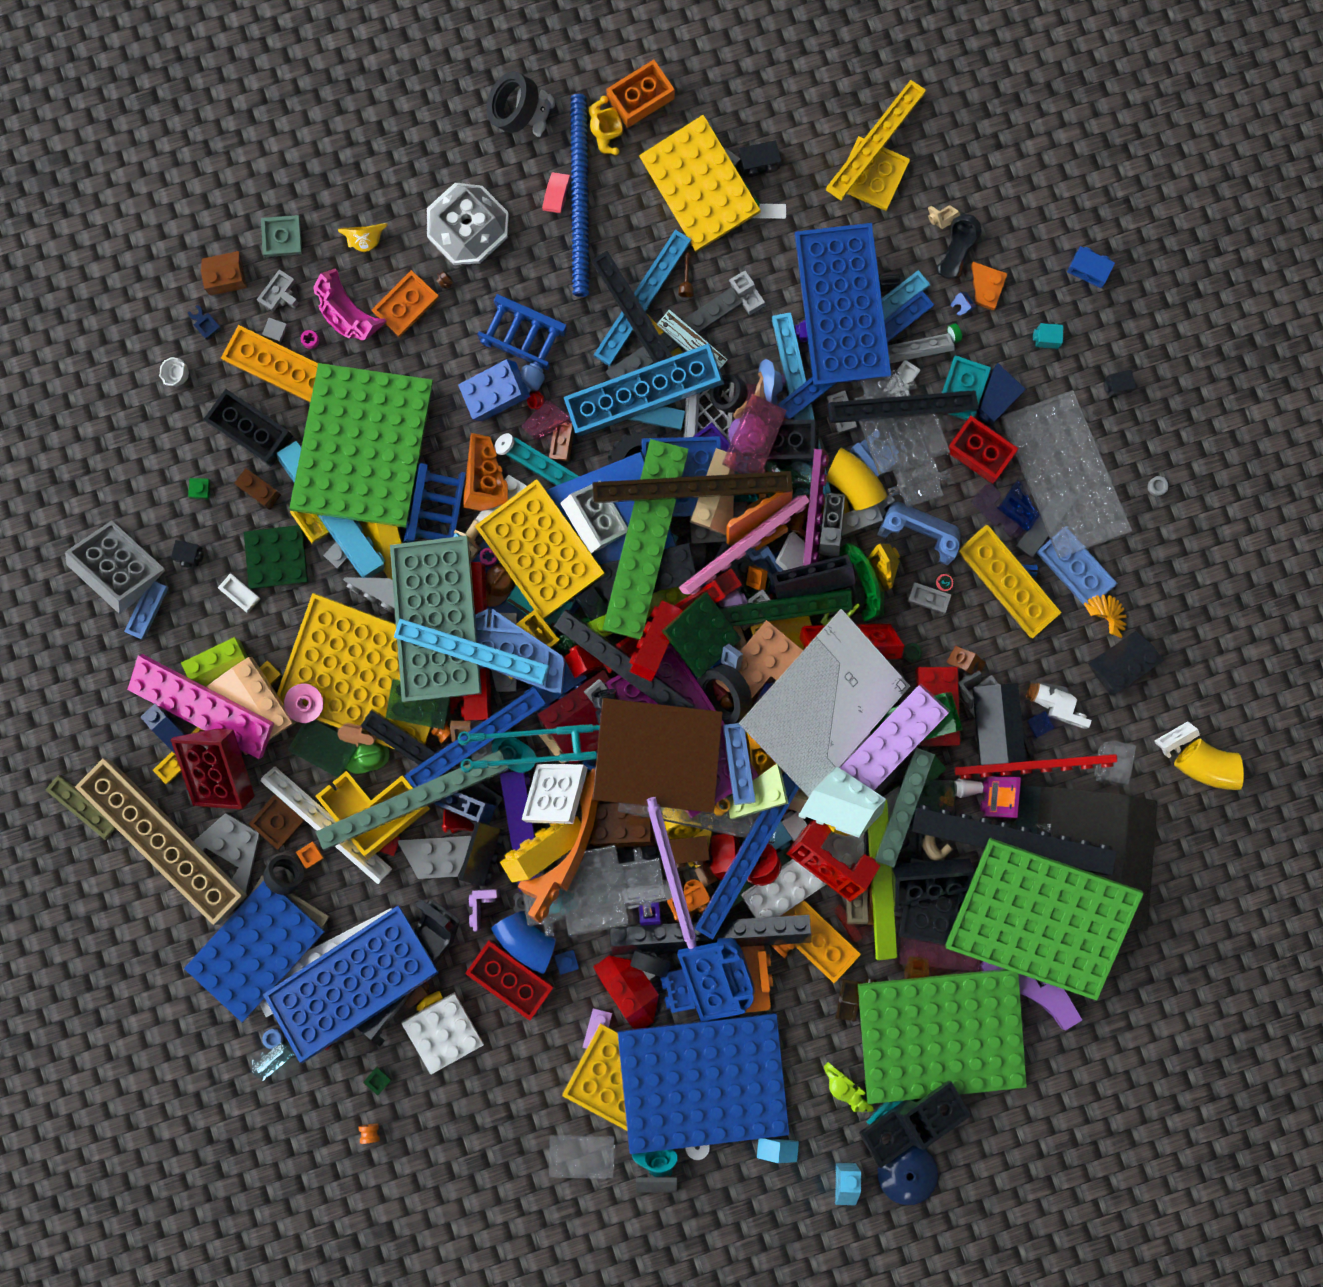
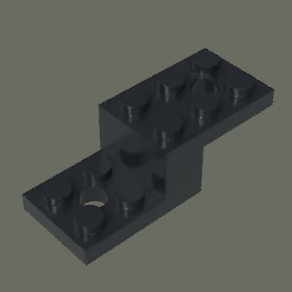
M948 1080L917 1103L911 1100H904L861 1130L859 1134L878 1167L882 1168L913 1145L922 1150L926 1149L971 1115L952 1081ZM946 1104L948 1110L944 1115H941L940 1108ZM885 1134L890 1135V1141L887 1144L882 1142Z

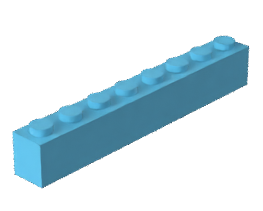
M297 441L277 452L278 461L293 482H295L302 447ZM318 515L362 578H371L384 570V557L380 552L376 553L373 549L374 544L368 536L365 537L363 535V529L358 521L354 522L350 519Z

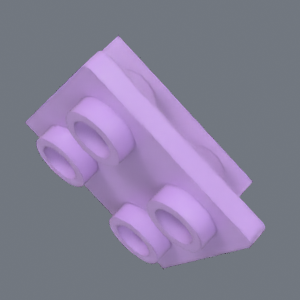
M500 889L473 890L472 894L469 895V907H473V914L469 916V925L473 927V931L481 930L480 899L482 903L494 902L495 898L500 897Z

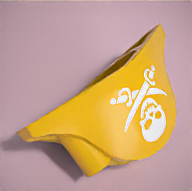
M388 223L365 227L339 228L338 232L347 237L348 247H354L358 251L367 252L378 245L380 235L388 226Z

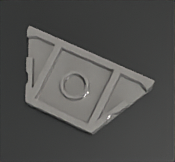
M472 836L398 840V844L418 879L457 877L461 872Z

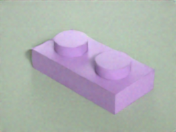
M593 1008L582 1048L587 1049L600 1023L609 1027L612 1013Z

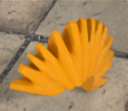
M1099 595L1093 596L1092 599L1089 598L1088 603L1085 602L1084 605L1090 615L1107 619L1109 622V633L1122 638L1123 636L1119 630L1125 631L1123 626H1126V623L1120 619L1127 617L1126 615H1119L1124 610V607L1121 608L1122 604H1119V600L1115 602L1116 598H1112L1110 595H1108L1107 599L1105 595H1102L1101 599Z

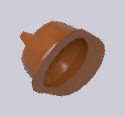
M501 563L493 565L486 573L487 606L502 604L516 585Z

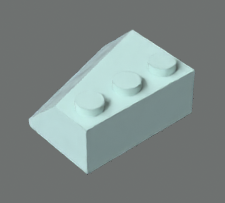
M836 767L813 790L798 817L814 819L818 824L823 825L825 823L834 826L838 831L860 838L883 813L886 799L839 767Z

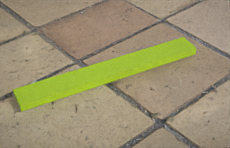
M887 799L883 813L868 828L869 856L874 859L889 821ZM876 861L881 866L871 881L876 959L897 958L892 868Z

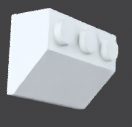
M592 484L570 494L561 502L562 507L590 553L609 545L627 533L628 527L613 502L593 503Z

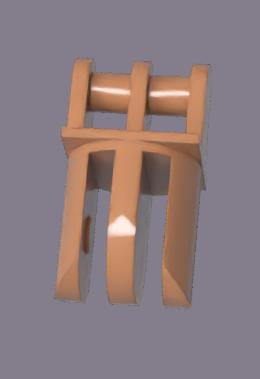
M345 723L338 730L340 740L356 744V747L361 743L371 745L377 740L376 736L360 725Z

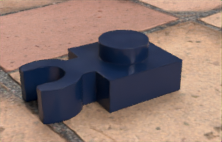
M196 305L198 314L193 315L189 311L188 315L192 320L197 321L193 325L206 340H209L221 330V327L209 313L204 315L202 308Z

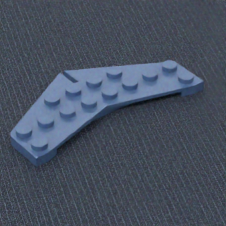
M490 609L475 615L477 643L550 666L544 685L500 671L497 672L552 693H563L565 659L561 654L493 609L491 627H489ZM479 665L480 669L487 668Z

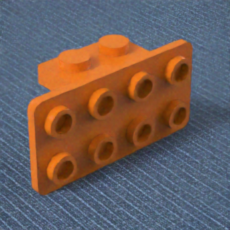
M793 489L792 492L776 493L770 498H765L759 505L747 509L743 515L731 519L727 525L726 543L730 546L734 545L792 501ZM785 524L777 526L775 528L776 531L772 535L764 536L760 539L761 543L754 547L755 551L788 532V527Z
M764 946L741 947L755 987L753 1002L746 1009L745 1013L767 1011L770 1009V987L773 986L772 974H768L767 966H771L770 954H766Z

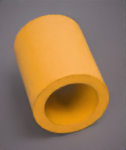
M724 798L714 805V814L717 816L724 815L730 809L729 800ZM719 804L724 807V810L719 807Z

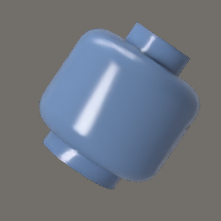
M531 363L530 365L523 366L520 371L528 392L538 391L545 380L543 369Z

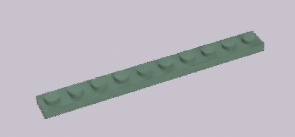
M497 751L477 761L504 760L501 751ZM468 764V765H465L464 767L468 769V768H470L471 766H470V764ZM507 765L488 766V768L472 769V771L465 773L459 768L315 832L322 849L325 851L509 769Z

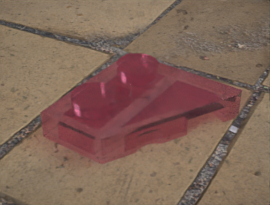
M546 400L540 409L538 408L525 421L521 428L536 440L543 437L546 433L557 430V426L565 422L568 425L572 421L567 414L549 400Z

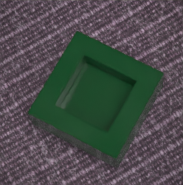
M377 1066L363 1083L378 1096L392 1079Z

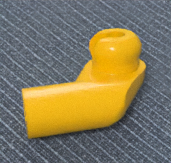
M440 991L424 997L417 1005V1011L420 1012L427 1008V1006L443 999Z

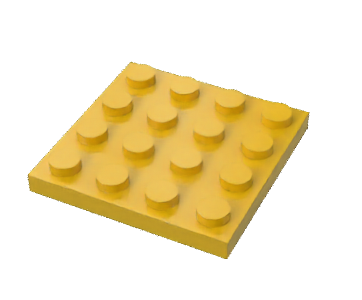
M600 1023L562 1096L627 1131L618 1034L613 1029Z

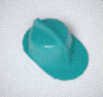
M515 737L496 738L493 741L492 753L501 751L504 760L536 758L534 751ZM535 763L507 765V767L515 772L524 773L530 771Z
M672 1149L632 1154L634 1161L646 1168L654 1177L671 1176L672 1169L678 1161L677 1154Z

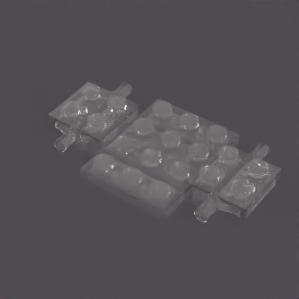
M894 370L891 371V377L862 380L860 383L864 396L855 398V400L910 396L908 390L916 389V382L912 381L904 384L900 379L898 371ZM937 415L859 421L878 474L881 475L894 471L897 486L888 489L890 497L900 493L908 508L943 496L940 480L950 478V474H948V470L939 473L934 458L948 454L950 450Z
M615 845L585 851L568 890L565 891L560 888L559 895L552 902L547 917L541 922V925L545 927V936H553L552 923L566 919L568 935L570 937L629 925L626 906L643 905L644 917L652 916L651 903L666 899L659 858L645 860L642 857L641 848H637V850L633 849L635 861L619 864ZM563 855L559 859H557V865H559L567 857V855ZM544 869L537 874V877L544 875ZM523 893L527 925L540 924L528 915L536 899Z

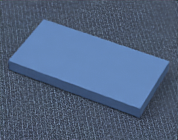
M1066 526L1036 552L1083 605L1085 602L1088 603V599H1092L1093 596L1099 595L1101 599L1102 595H1106L1118 584Z

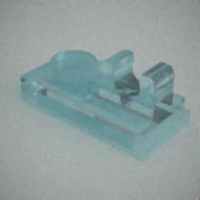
M281 1042L273 1047L268 1054L261 1052V1061L257 1062L254 1059L251 1061L253 1065L252 1073L264 1080L295 1054L291 1048Z

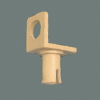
M473 520L466 533L454 531L455 534L458 533L460 536L467 535L469 537L471 562L481 549L475 543V539L479 534L475 527L479 522Z

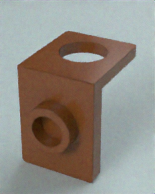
M958 646L954 647L947 660L949 665L958 667L970 675L978 671L981 672L986 664L977 654ZM978 662V669L974 672V666Z

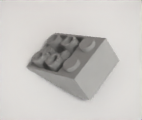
M350 577L343 579L347 583L346 587L358 595L361 592L364 593V597L374 604L380 602L385 610L394 614L392 579Z

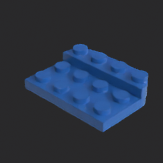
M718 938L717 943L678 950L677 955L701 1021L740 1015L746 1012V1009L753 1002L755 987L743 951L734 938Z

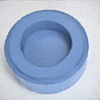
M270 1029L264 1033L262 1041L266 1048L276 1049L282 1045L284 1036L280 1030Z

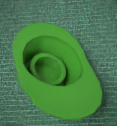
M376 742L371 745L361 743L358 747H356V744H352L343 754L345 768L355 774L377 770L383 767L389 759L388 747Z

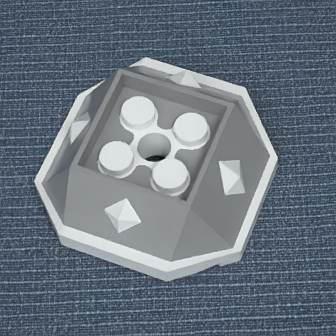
M454 183L427 207V238L453 265L480 264L508 238L509 213L483 186ZM465 219L472 220L471 223L467 225L462 223Z

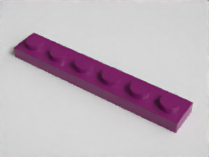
M814 449L803 566L819 562L817 545L820 544L821 540L819 525H822L823 522L821 505L823 506L825 502V495L823 494V486H826L827 483L825 466L827 467L829 463V456L822 449Z

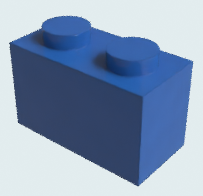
M1080 246L1067 273L1102 288L1115 262L1111 261L1107 256H1100L1094 253L1088 247Z

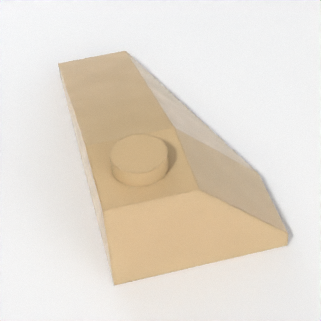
M716 448L706 476L734 474L735 455ZM734 495L698 497L690 523L727 536L728 522L733 519Z

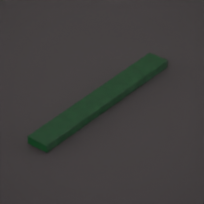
M846 589L718 608L733 627L762 623L766 620L769 622L838 612L840 609L843 611L853 610L851 590Z

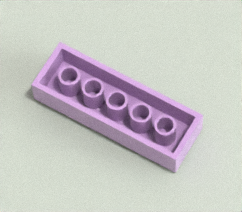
M920 684L840 769L874 791L944 719L950 710Z

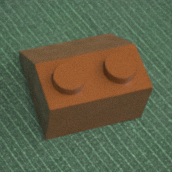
M240 251L202 259L201 275L203 285L210 296L247 288Z

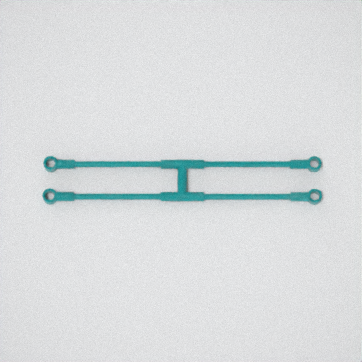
M574 725L556 727L555 729L493 734H469L463 731L458 736V742L461 745L493 738L556 733L557 735L571 734L574 753L499 761H472L464 759L461 762V770L468 773L472 769L488 768V766L596 759V751L581 752L579 733L599 730L600 725ZM466 736L468 740L463 741L460 737ZM469 763L471 767L467 769L463 764Z

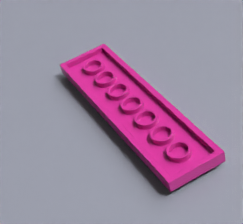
M144 654L138 655L127 690L153 704H157L161 708L205 731L212 729H234L240 750L257 759L263 757L274 726L272 721Z

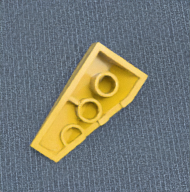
M358 521L363 529V535L365 537L368 536L374 544L373 549L376 553L380 552L384 557V572L388 578L392 579L390 545L403 543L400 527Z

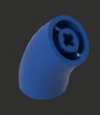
M524 911L510 915L491 928L496 939L513 958L536 972L545 973L553 953L556 938L537 928Z

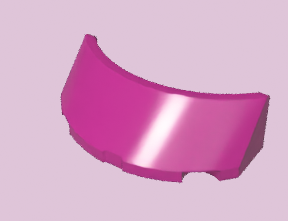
M336 269L320 274L314 285V294L319 296V309L324 318L338 333L350 339L365 340L387 322L384 318L378 319L365 314L354 305L347 296Z

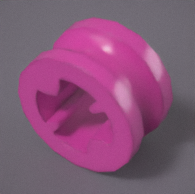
M307 330L302 333L300 340L305 348L314 349L318 346L319 337L314 331ZM311 335L314 341H310V343L307 344L308 342L305 339L310 338Z
M485 548L480 553V560L485 566H493L498 560L491 548ZM487 552L494 555L490 562L487 559H483Z

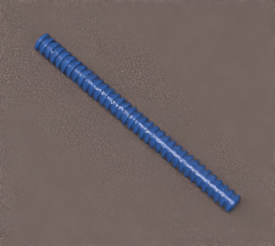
M574 94L570 97V111L572 112L570 114L572 118V243H574L572 245L574 249L572 250V266H574L572 268L574 272L572 274L574 278L572 280L574 283L572 285L574 289L572 292L577 297H585L589 295V267H587L589 266V250H587L589 248L587 244L589 243V228L587 227L589 225L587 221L589 219L587 215V96Z

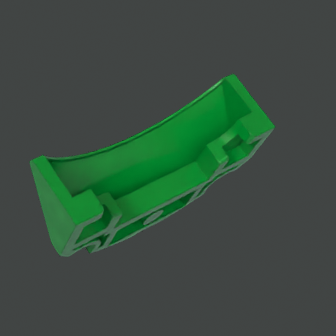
M852 543L840 547L839 557L849 555L852 564L854 563L868 597L864 602V605L867 604V608L861 613L864 622L883 616L884 593L875 566L867 554L857 545Z

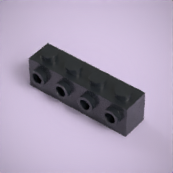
M849 555L772 573L777 599L818 594L855 585L853 566Z

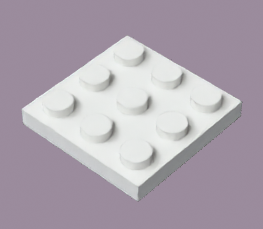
M537 764L522 820L530 823L573 824L588 767L585 765Z
M455 992L401 1023L430 1074L437 1072L484 1045Z

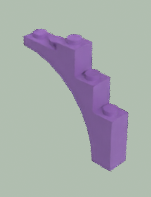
M984 961L979 964L981 971L1004 969ZM1018 973L1020 994L1040 1004L1052 1015L1061 1029L1067 1030L1082 1021L1064 989L1042 981L1038 985L1036 979Z

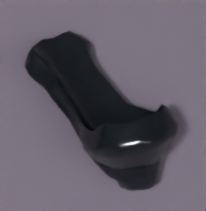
M961 214L953 219L950 231L951 243L945 258L937 265L938 275L949 279H957L962 275L967 254L982 232L981 224L974 215Z

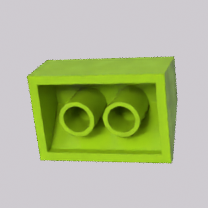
M233 637L181 662L189 679L206 687L229 669L248 658L241 641Z

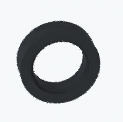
M511 71L501 76L491 89L487 101V116L490 123L508 133L522 130L530 122L537 108L539 94L536 83L516 71ZM520 86L521 96L518 106L509 117L505 118L504 108L511 92Z
M718 665L706 671L701 677H698V684L715 710L722 712V720L725 725L738 723L751 710L752 695L744 677L733 667ZM715 679L722 681L730 690L734 700L733 712L725 710L718 702L713 686Z

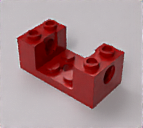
M813 820L801 830L786 854L851 902L866 891L881 866L876 863L874 858L866 854L861 856L856 864L853 863L849 867L845 863L839 862L829 851L821 848L832 830L827 824L821 825L816 823V820Z

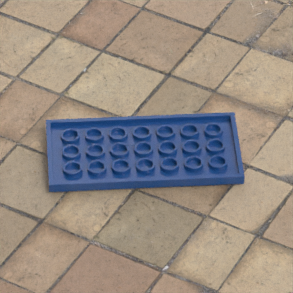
M872 223L795 232L813 385L819 386L891 377Z
M398 905L264 993L263 996L297 1059L303 1064L439 972L403 910Z

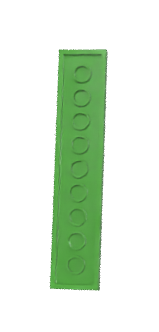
M650 439L640 479L682 477L689 449ZM676 499L634 501L603 631L638 640L643 635Z

